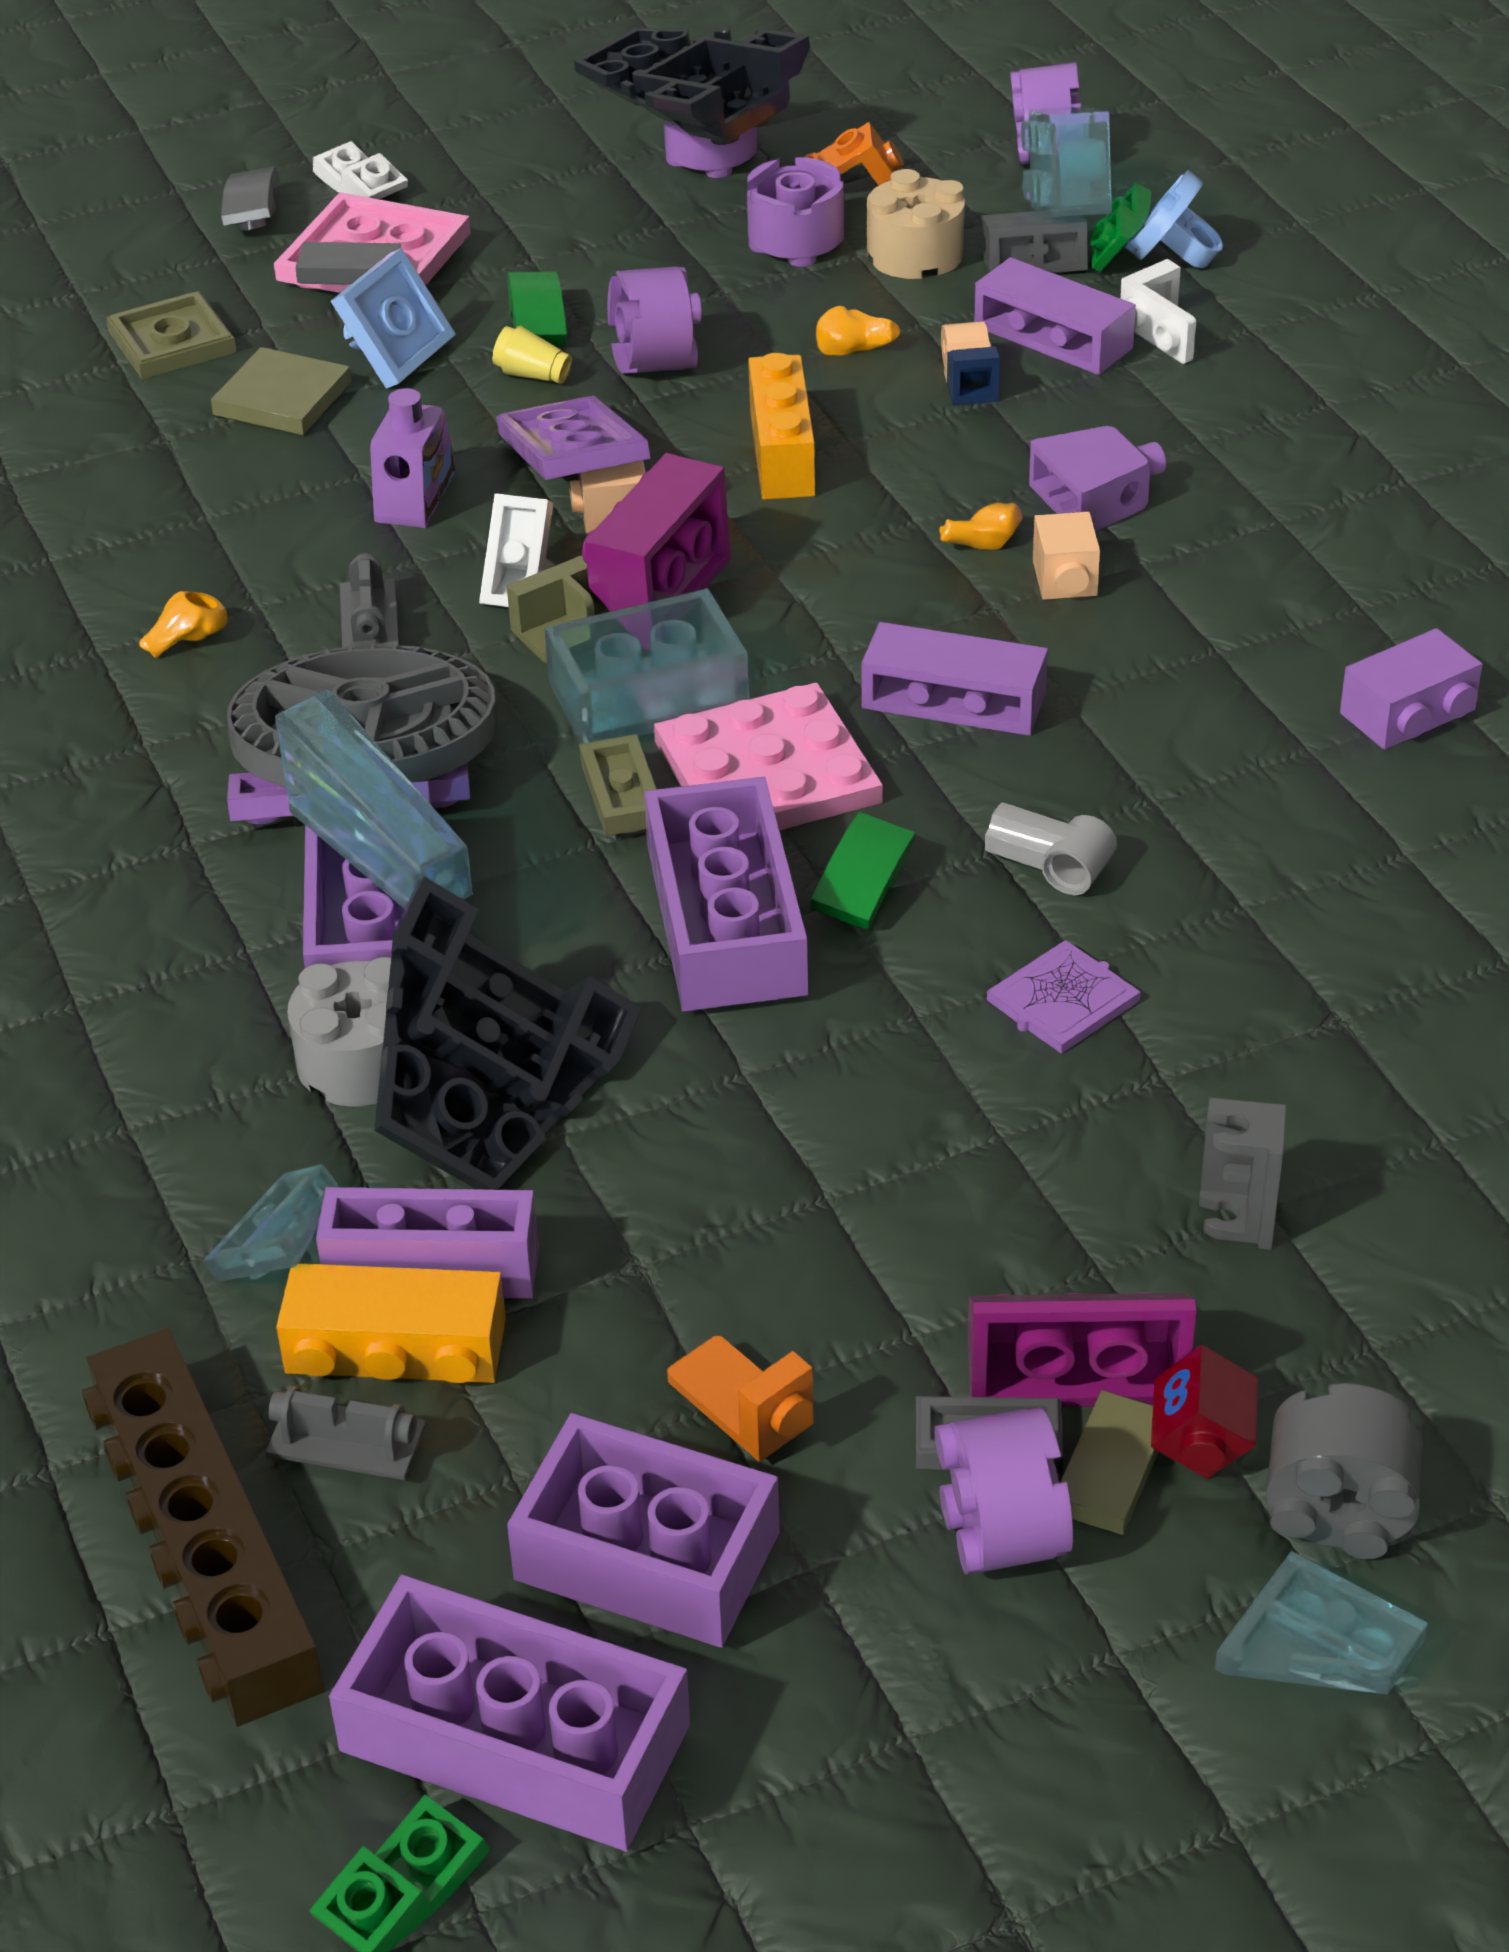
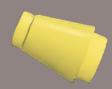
M506 326L497 338L492 361L494 365L501 367L503 374L549 382L554 381L563 384L571 369L572 356L564 353L561 349L523 326H518L515 329Z

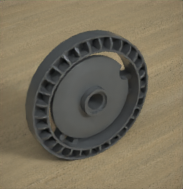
M371 644L352 647L348 645L343 648L324 649L320 652L302 655L267 669L246 682L234 694L227 709L230 747L235 759L247 771L263 780L303 791L424 782L442 776L466 764L480 754L491 742L497 729L495 688L489 677L477 666L460 657L438 650L402 646L399 644Z

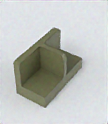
M582 555L506 585L511 631L545 663L627 630L589 588L587 563L584 562Z

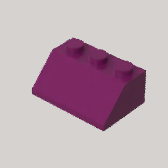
M665 453L648 472L642 475L640 481L623 500L616 503L613 510L598 527L589 532L584 541L582 556L584 562L587 563L589 588L643 647L653 649L731 559L725 468L722 466Z
M1152 1292L969 1296L967 1344L970 1396L1061 1398V1407H1094L1101 1390L1153 1405L1154 1379L1193 1350L1196 1320L1195 1299L1185 1293Z

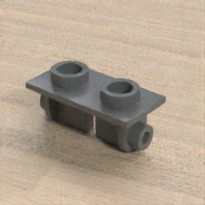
M360 554L349 564L350 582L340 583L342 648L348 645L352 647L371 644H399L395 578L383 579L381 563L370 554Z
M290 1386L285 1393L275 1391L271 1397L269 1419L278 1421V1424L265 1453L266 1457L405 1481L427 1424L426 1420L417 1419L416 1415L405 1413L403 1405L394 1404L392 1407L350 1400L347 1407L337 1405L336 1398L305 1393L301 1392L298 1387Z

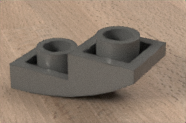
M277 166L235 173L228 177L222 197L221 217L224 226L238 223L239 231L267 225L266 218L271 217L278 210L273 192L281 185Z

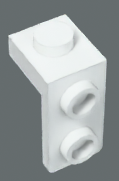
M1166 259L1122 278L1120 299L1136 304L1134 332L1182 364L1193 360L1196 320L1192 315L1178 307L1181 267Z

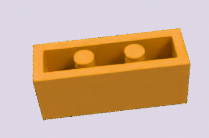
M771 353L764 357L749 358L750 414L762 500L815 496L814 438L801 355Z
M292 1263L276 1326L285 1374H304L312 1377L327 1375L372 1377L381 1380L416 1379L439 1380L451 1383H495L506 1321L501 1272Z

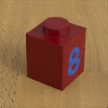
M1201 1344L1154 1379L1151 1447L1202 1477L1209 1479L1256 1446L1258 1377Z

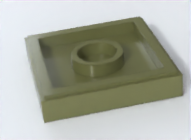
M200 291L106 317L110 335L142 380L237 353L233 335Z
M260 347L212 397L213 415L304 435L352 382L350 366Z

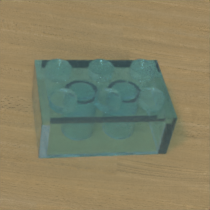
M1087 106L1028 110L1029 121H1022L1021 124L1023 151L1030 152V170L1023 171L1024 199L1031 200L1033 209L1043 211L1044 214L1051 217L1112 214L1109 111Z
M708 588L544 627L549 684L581 744L634 734L641 736L653 733L655 723L675 719L684 714H694L733 704L739 700H749L747 652Z

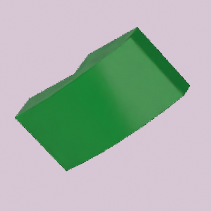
M1135 182L1123 197L1118 196L1110 204L1105 218L1096 224L1090 236L1093 269L1101 272L1107 268L1143 227L1150 210L1151 190Z
M508 272L510 317L513 318L514 329L518 326H523L555 347H565L567 332L558 273Z
M859 812L845 832L811 898V909L869 931L888 887L892 889L916 838V832Z
M424 1795L376 1854H373L364 1846L357 1852L311 1907L309 1912L357 1952H388L428 1919L470 1876L491 1850L480 1835L427 1795Z

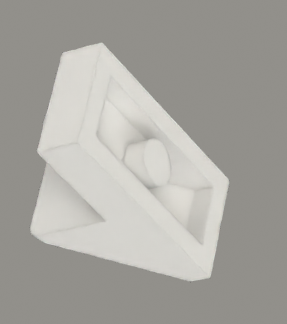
M504 494L494 495L479 600L480 604L509 608L506 585L555 566L553 562L546 559L553 503L551 501Z

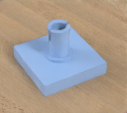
M402 248L389 253L331 300L334 308L345 323L343 329L345 339L354 337L355 340L349 343V345L355 350L363 351L386 388L400 383L456 335Z

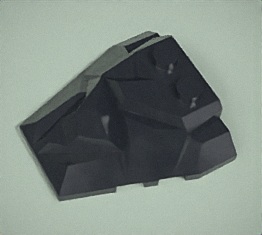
M632 28L574 60L576 73L635 106L644 107L655 116L689 135L711 139V142L716 145H727L738 141L739 136L751 128L765 125L769 121L768 118L787 107L790 100L789 79L800 74L810 49V40L808 35L757 29L754 35L744 41H731L730 29H715L713 31L714 38L698 36L693 38V41H690L689 29Z
M423 876L417 882L393 933L374 1131L474 1189L498 1190L546 1139L545 1135L562 1117L571 1113L584 1099L582 1096L599 1078L608 1074L621 1060L642 1007L589 975L568 991H564L469 934L480 909Z

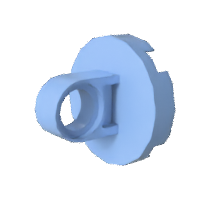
M1189 169L1184 175H1181L1150 211L1151 214L1144 223L1145 227L1140 229L1126 245L1125 249L1141 260L1161 240L1192 266L1205 268L1222 250L1223 243L1218 233L1187 207L1202 187L1203 181Z

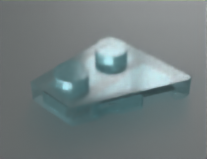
M323 1164L283 1173L202 1262L218 1282L246 1276L254 1280L271 1271L295 1267L301 1261L319 1225L325 1188L338 1187V1183Z
M1291 1551L1217 1650L1215 1669L1225 1675L1388 1695L1425 1642L1428 1623Z

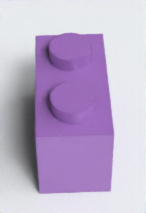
M1435 628L1345 667L1340 714L1382 749L1386 750L1476 709L1482 663L1439 629Z

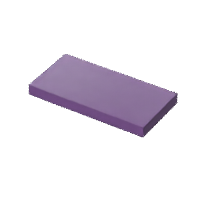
M594 395L502 413L496 416L499 435L545 480L650 459L648 440Z

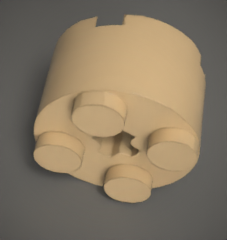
M901 169L891 174V181L885 182L872 190L867 198L868 257L870 255L873 257V266L882 273L904 279H921L922 270L938 268V275H942L955 269L961 263L964 256L965 199L963 196V185L954 180L941 181L920 177L919 173L914 170Z

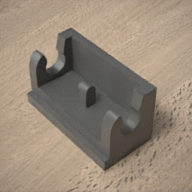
M1078 208L981 215V229L986 239V250L983 251V258L989 272L1010 257L1051 273L1088 270L1087 221Z
M1209 1097L1199 1206L1214 1211L1228 1210L1235 1213L1237 1218L1231 1221H1223L1218 1218L1205 1219L1204 1232L1207 1235L1220 1240L1257 1243L1258 1249L1272 1250L1283 1159L1286 1105Z

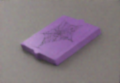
M1064 940L987 991V1001L1015 1020L1018 1030H1029L1062 1054L1138 1003L1141 992L1111 972L1107 962H1097L1073 944Z

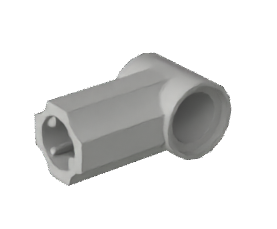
M1001 802L993 812L989 828L985 834V851L1042 870L1048 883L1056 890L1069 895L1085 893L1117 849V840L1112 829L1104 821L1094 816H1076L1069 823H1065Z

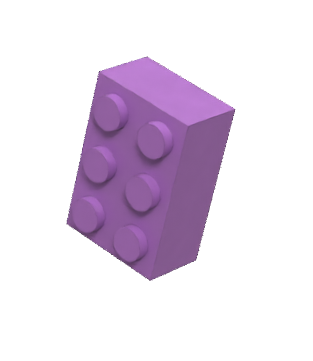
M570 1413L507 1523L514 1580L723 1648L780 1533L778 1476Z

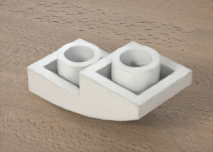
M352 141L313 157V172L326 184L341 193L381 199L408 187V179L384 156L378 153L368 158Z

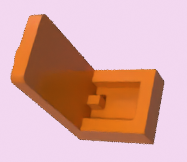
M870 122L858 129L846 130L832 145L819 153H810L804 156L822 160L835 166L839 170L840 175L862 162L878 186L891 181V174L904 166L902 156L894 143L890 140L884 143Z
M714 1336L667 1369L668 1383L758 1462L764 1460L814 1424L813 1369L794 1351L787 1354L765 1371H762L722 1336Z

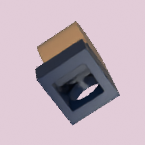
M985 322L942 325L941 349L945 368L944 375L952 404L965 405L999 402L1000 356L996 346L991 347ZM976 381L984 384V386L978 389H965L960 387V383Z

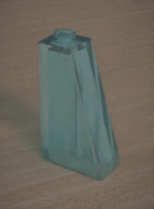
M326 689L275 715L289 808L296 818L404 909L417 882L423 876L463 900L473 895L466 844L335 695Z

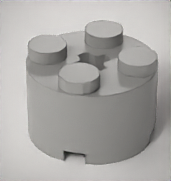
M379 957L371 961H348L333 965L317 963L308 966L299 974V985L289 999L287 1010L297 1073L302 1085L309 1091L311 1085L315 1089L324 1092L326 1101L348 1107L377 1104L391 958Z

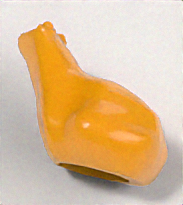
M836 306L828 310L820 317L816 326L817 346L821 353L825 355H848L856 351L872 350L893 342L900 335L899 326L892 320L869 316L856 309L847 310L843 306Z
M993 503L977 511L968 521H952L947 519L945 525L939 528L940 540L944 543L966 545L978 550H1000L1012 536L1022 521L1023 516L1018 505L1015 503Z
M180 591L168 600L160 618L153 628L139 641V645L142 649L150 652L152 656L158 658L180 640H203L227 625L226 608L219 600L209 594Z

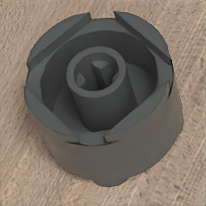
M1351 1383L1329 1384L1328 1395L1305 1400L1306 1390L1290 1396L1280 1405L1273 1421L1266 1497L1271 1511L1270 1523L1273 1530L1287 1538H1303L1316 1544L1342 1547L1348 1555L1358 1559H1375L1383 1556L1387 1552L1388 1543L1405 1535L1415 1525L1420 1514L1424 1432L1421 1424L1418 1428L1410 1420V1408L1399 1398L1385 1391L1365 1385Z

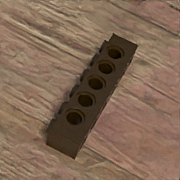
M166 1328L86 1357L93 1386L83 1389L81 1392L88 1415L95 1431L108 1427L112 1438L103 1440V1444L116 1481L120 1482L130 1478L134 1490L126 1492L125 1495L139 1534L142 1535L153 1531L157 1543L148 1546L162 1588L166 1589L176 1585L181 1599L173 1601L172 1606L185 1643L190 1645L200 1641L206 1654L203 1657L197 1658L196 1662L211 1703L225 1698L234 1722L239 1727L324 1693L316 1646L170 1329Z

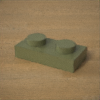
M637 734L579 744L581 765L605 836L633 833L646 829L644 791L657 789Z

